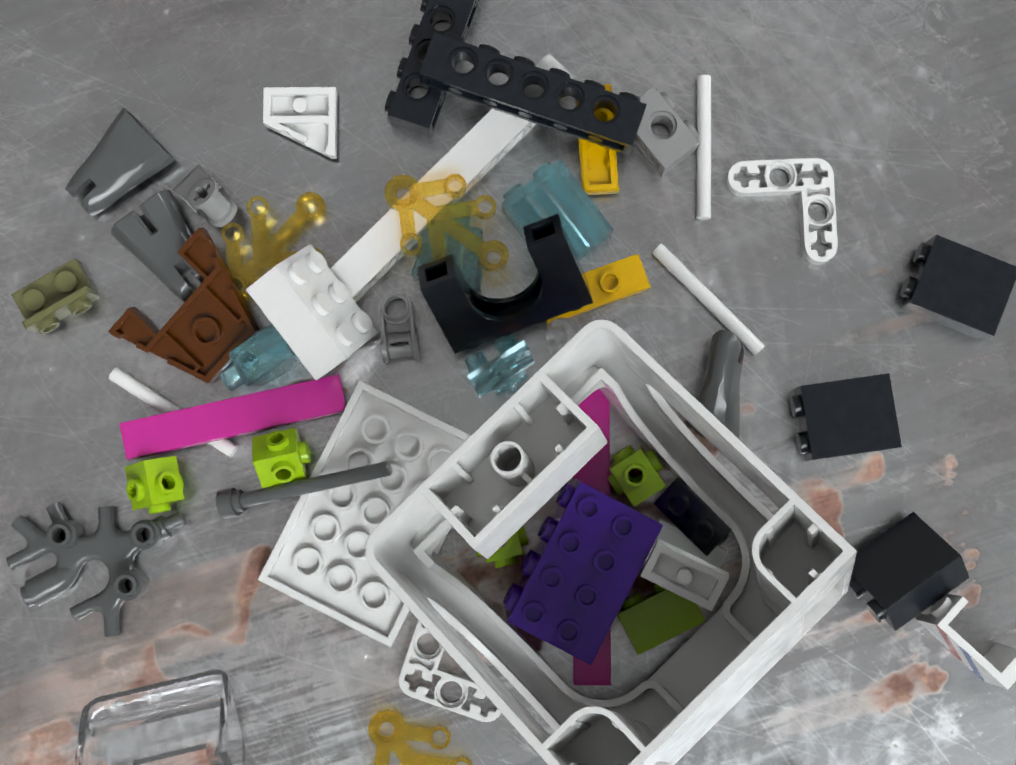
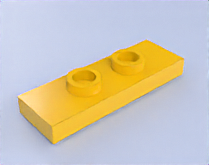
M603 84L605 90L612 92L611 84ZM600 108L594 112L595 117L600 121L606 122L614 118L613 113L606 108ZM578 138L582 196L618 193L616 151Z
M637 253L585 272L593 303L583 306L579 310L570 311L548 319L546 321L547 326L649 290L651 286L639 254Z

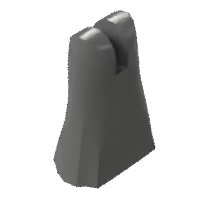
M123 108L96 148L72 176L65 190L74 199L86 196L81 202V207L91 217H94L114 204L131 189L168 166L175 159L126 108Z
M163 190L155 193L139 206L144 213L142 216L133 210L117 221L111 229V235L154 273L173 294L185 302L194 292V289L187 277H184L182 274L190 269L192 271L191 274L200 283L204 281V278L177 253L193 233L171 190Z
M724 329L717 331L712 336L706 373L696 399L739 439L740 377L746 349L733 332ZM685 420V424L689 428L694 429L696 434L705 438L689 421Z

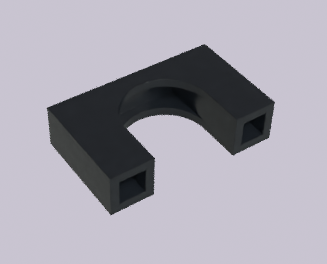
M559 213L523 227L527 249L538 271L530 286L517 295L507 298H489L478 294L466 282L453 254L418 267L420 290L455 354L467 349H474L483 343L509 336L521 329L544 323L548 319L570 311L579 310L583 306L593 303L588 280Z

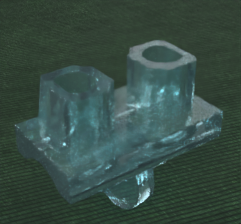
M512 334L500 337L494 343L500 353L496 358L488 362L482 351H479L465 359L470 373L467 377L479 397L491 390L497 396L508 389L513 395L519 390L517 383L528 377L525 369L535 364L530 349L524 340L519 342Z

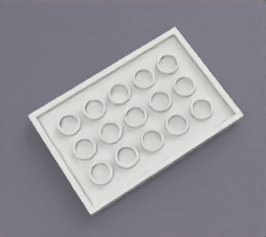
M359 380L310 478L384 461L390 462L392 474L382 478L301 495L258 580L392 647L410 610L368 564L365 556L366 541L373 530L471 435ZM448 533L435 546L433 551L437 555Z

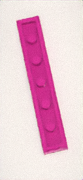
M337 374L318 380H310L122 422L119 425L126 459L131 461L343 413L346 408V402L340 376Z

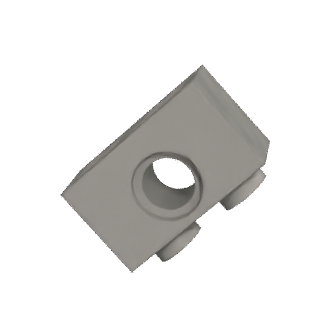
M653 86L639 97L641 99L640 102L647 104L634 144L662 178L696 151L699 145L697 140L699 135L688 120L682 121L674 111L676 106L672 99L665 92L659 93ZM657 123L664 124L668 127L670 134L664 137L657 136L653 133L651 126Z

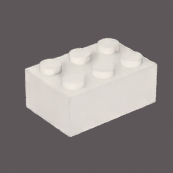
M311 244L275 265L246 289L315 380L320 379L345 361L378 333L370 317L358 307L350 296L348 288L336 278L327 266L323 255L316 251Z

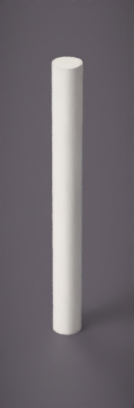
M699 75L697 76V133L699 135L697 140L699 145L697 147L696 219L708 220L711 219V76Z
M662 243L652 252L729 331L737 336L754 356L765 347Z
M118 367L114 368L109 375V380L162 414L181 409ZM229 439L208 443L230 458L239 447V445Z

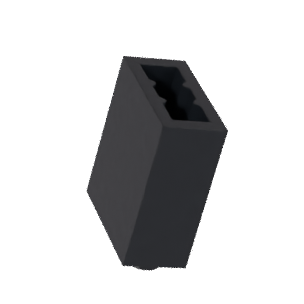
M935 235L926 243L922 242L914 255L913 262L917 264L913 277L909 275L902 286L900 296L904 297L900 308L981 341L994 337L1016 281V266L939 235Z
M889 373L803 385L793 389L794 395L790 396V408L793 417H798L800 432L796 433V445L799 454H804L805 461L902 447Z
M912 512L856 553L848 590L856 599L862 596L867 601L866 607L879 623L885 620L896 631L970 577L962 556L915 512Z

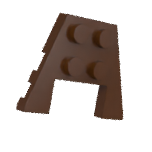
M203 227L198 228L177 253L204 278V281L159 331L136 307H130L108 332L119 339L123 338L135 344L137 348L147 353L151 352L167 360L168 364L206 383H211L238 355L237 353H240L241 350L237 349H243L245 346L241 345L243 343L246 344L249 339L254 337L260 331V328L212 238Z

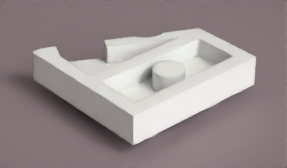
M263 87V124L265 127L331 159H337L338 91L336 87Z

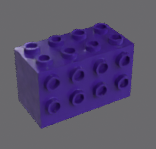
M574 478L571 484L566 483L559 491L555 500L559 508L554 518L547 516L538 532L539 539L542 540L536 552L532 549L528 551L520 567L523 577L519 585L511 584L502 603L505 604L503 608L506 609L507 622L591 665L663 525Z

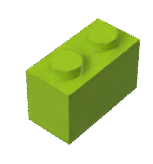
M654 584L655 592L643 598L640 593L626 598L617 617L637 655H640L705 622L706 620L698 605Z

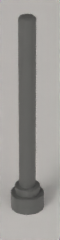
M384 461L249 492L228 488L217 492L216 506L222 519L239 517L250 506L390 476L392 474V467L390 462Z

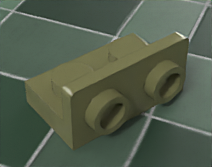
M76 258L11 294L25 319L22 322L24 328L36 334H46L60 326V320L71 314L72 316H77L88 311L92 307L91 303L100 298L81 262Z

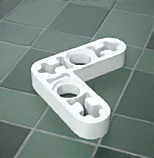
M820 158L749 160L737 162L731 167L726 175L725 182L728 190L735 196L798 195L801 251L806 261L814 265H822L835 256L838 248L834 173L827 161ZM776 168L785 170L789 177L788 184L783 187L772 184L769 178L770 171ZM796 168H799L798 175H807L813 168H817L818 174L824 175V178L818 182V185L814 184L813 178H801L798 182L799 186H795L797 179ZM759 169H763L762 188L759 187L760 180H751L747 183L746 187H741L740 181H734V178L738 176L740 171H745L746 177H757L760 173ZM817 202L825 206L827 217L823 221L811 219L808 214V206L811 203ZM828 227V231L824 230L820 234L821 244L828 245V250L822 253V257L818 256L817 250H811L810 246L817 242V231L810 233L809 228L817 230Z
M418 620L399 676V685L404 694L481 722L496 720L501 714L498 708L496 710L489 709L488 713L484 714L480 712L481 705L472 701L470 702V709L462 707L468 697V687L476 689L473 697L484 699L486 695L472 679L438 668L444 652V648L440 643L438 650L433 654L421 652L418 647V639L422 634L430 632ZM418 669L422 671L421 678L430 682L433 681V674L440 676L441 678L435 686L434 697L427 695L431 688L429 686L420 684L417 689H412L410 687L411 681L406 679V675L413 674ZM449 681L458 683L462 688L461 698L455 702L444 700L441 695V687L444 683Z

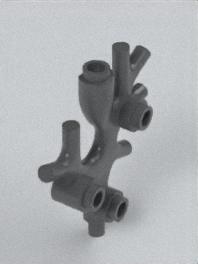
M60 502L46 508L52 521L47 532L37 529L22 515L17 517L11 526L26 539L27 546L6 558L11 570L14 571L47 553H53L57 557V563L54 567L25 581V585L20 588L24 602L29 607L34 605L40 607L58 598L74 584L84 564L92 560L101 561L106 565L109 572L107 586L100 593L71 607L70 613L75 621L94 612L102 613L105 637L120 635L119 612L123 602L141 598L149 590V577L145 572L136 569L133 565L135 556L141 550L156 549L162 546L166 539L172 537L173 530L186 524L183 514L178 511L166 518L160 515L152 520H140L132 526L131 530L120 531L114 526L113 506L98 507L99 523L97 530L94 534L85 536L83 526L77 521L68 520ZM145 528L150 531V538L147 541L142 536ZM62 530L66 532V539L64 541L60 538ZM127 579L131 580L133 584L131 591H128L125 587Z

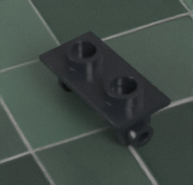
M679 477L653 503L706 556L718 545L720 546L730 536L729 533L732 531Z

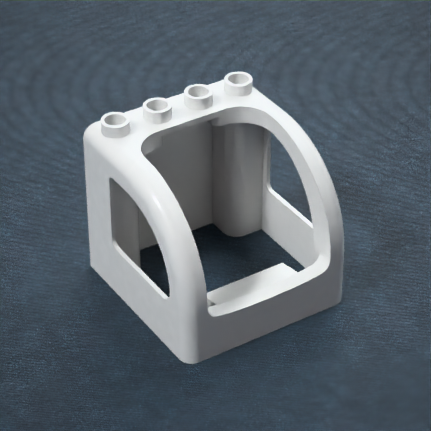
M595 320L585 325L369 535L365 545V556L371 568L548 765H675L846 594L857 550L622 328L609 320ZM597 389L602 391L617 412L643 442L654 451L665 466L676 477H679L732 529L731 533L739 544L742 554V569L738 583L724 601L723 606L647 681L642 682L628 694L609 700L588 698L575 691L470 583L433 551L438 542L453 527L475 551L489 559L599 452L608 441L600 427L578 406ZM665 400L754 483L780 510L773 515L707 450ZM448 623L479 650L519 691L555 731L552 735H549Z

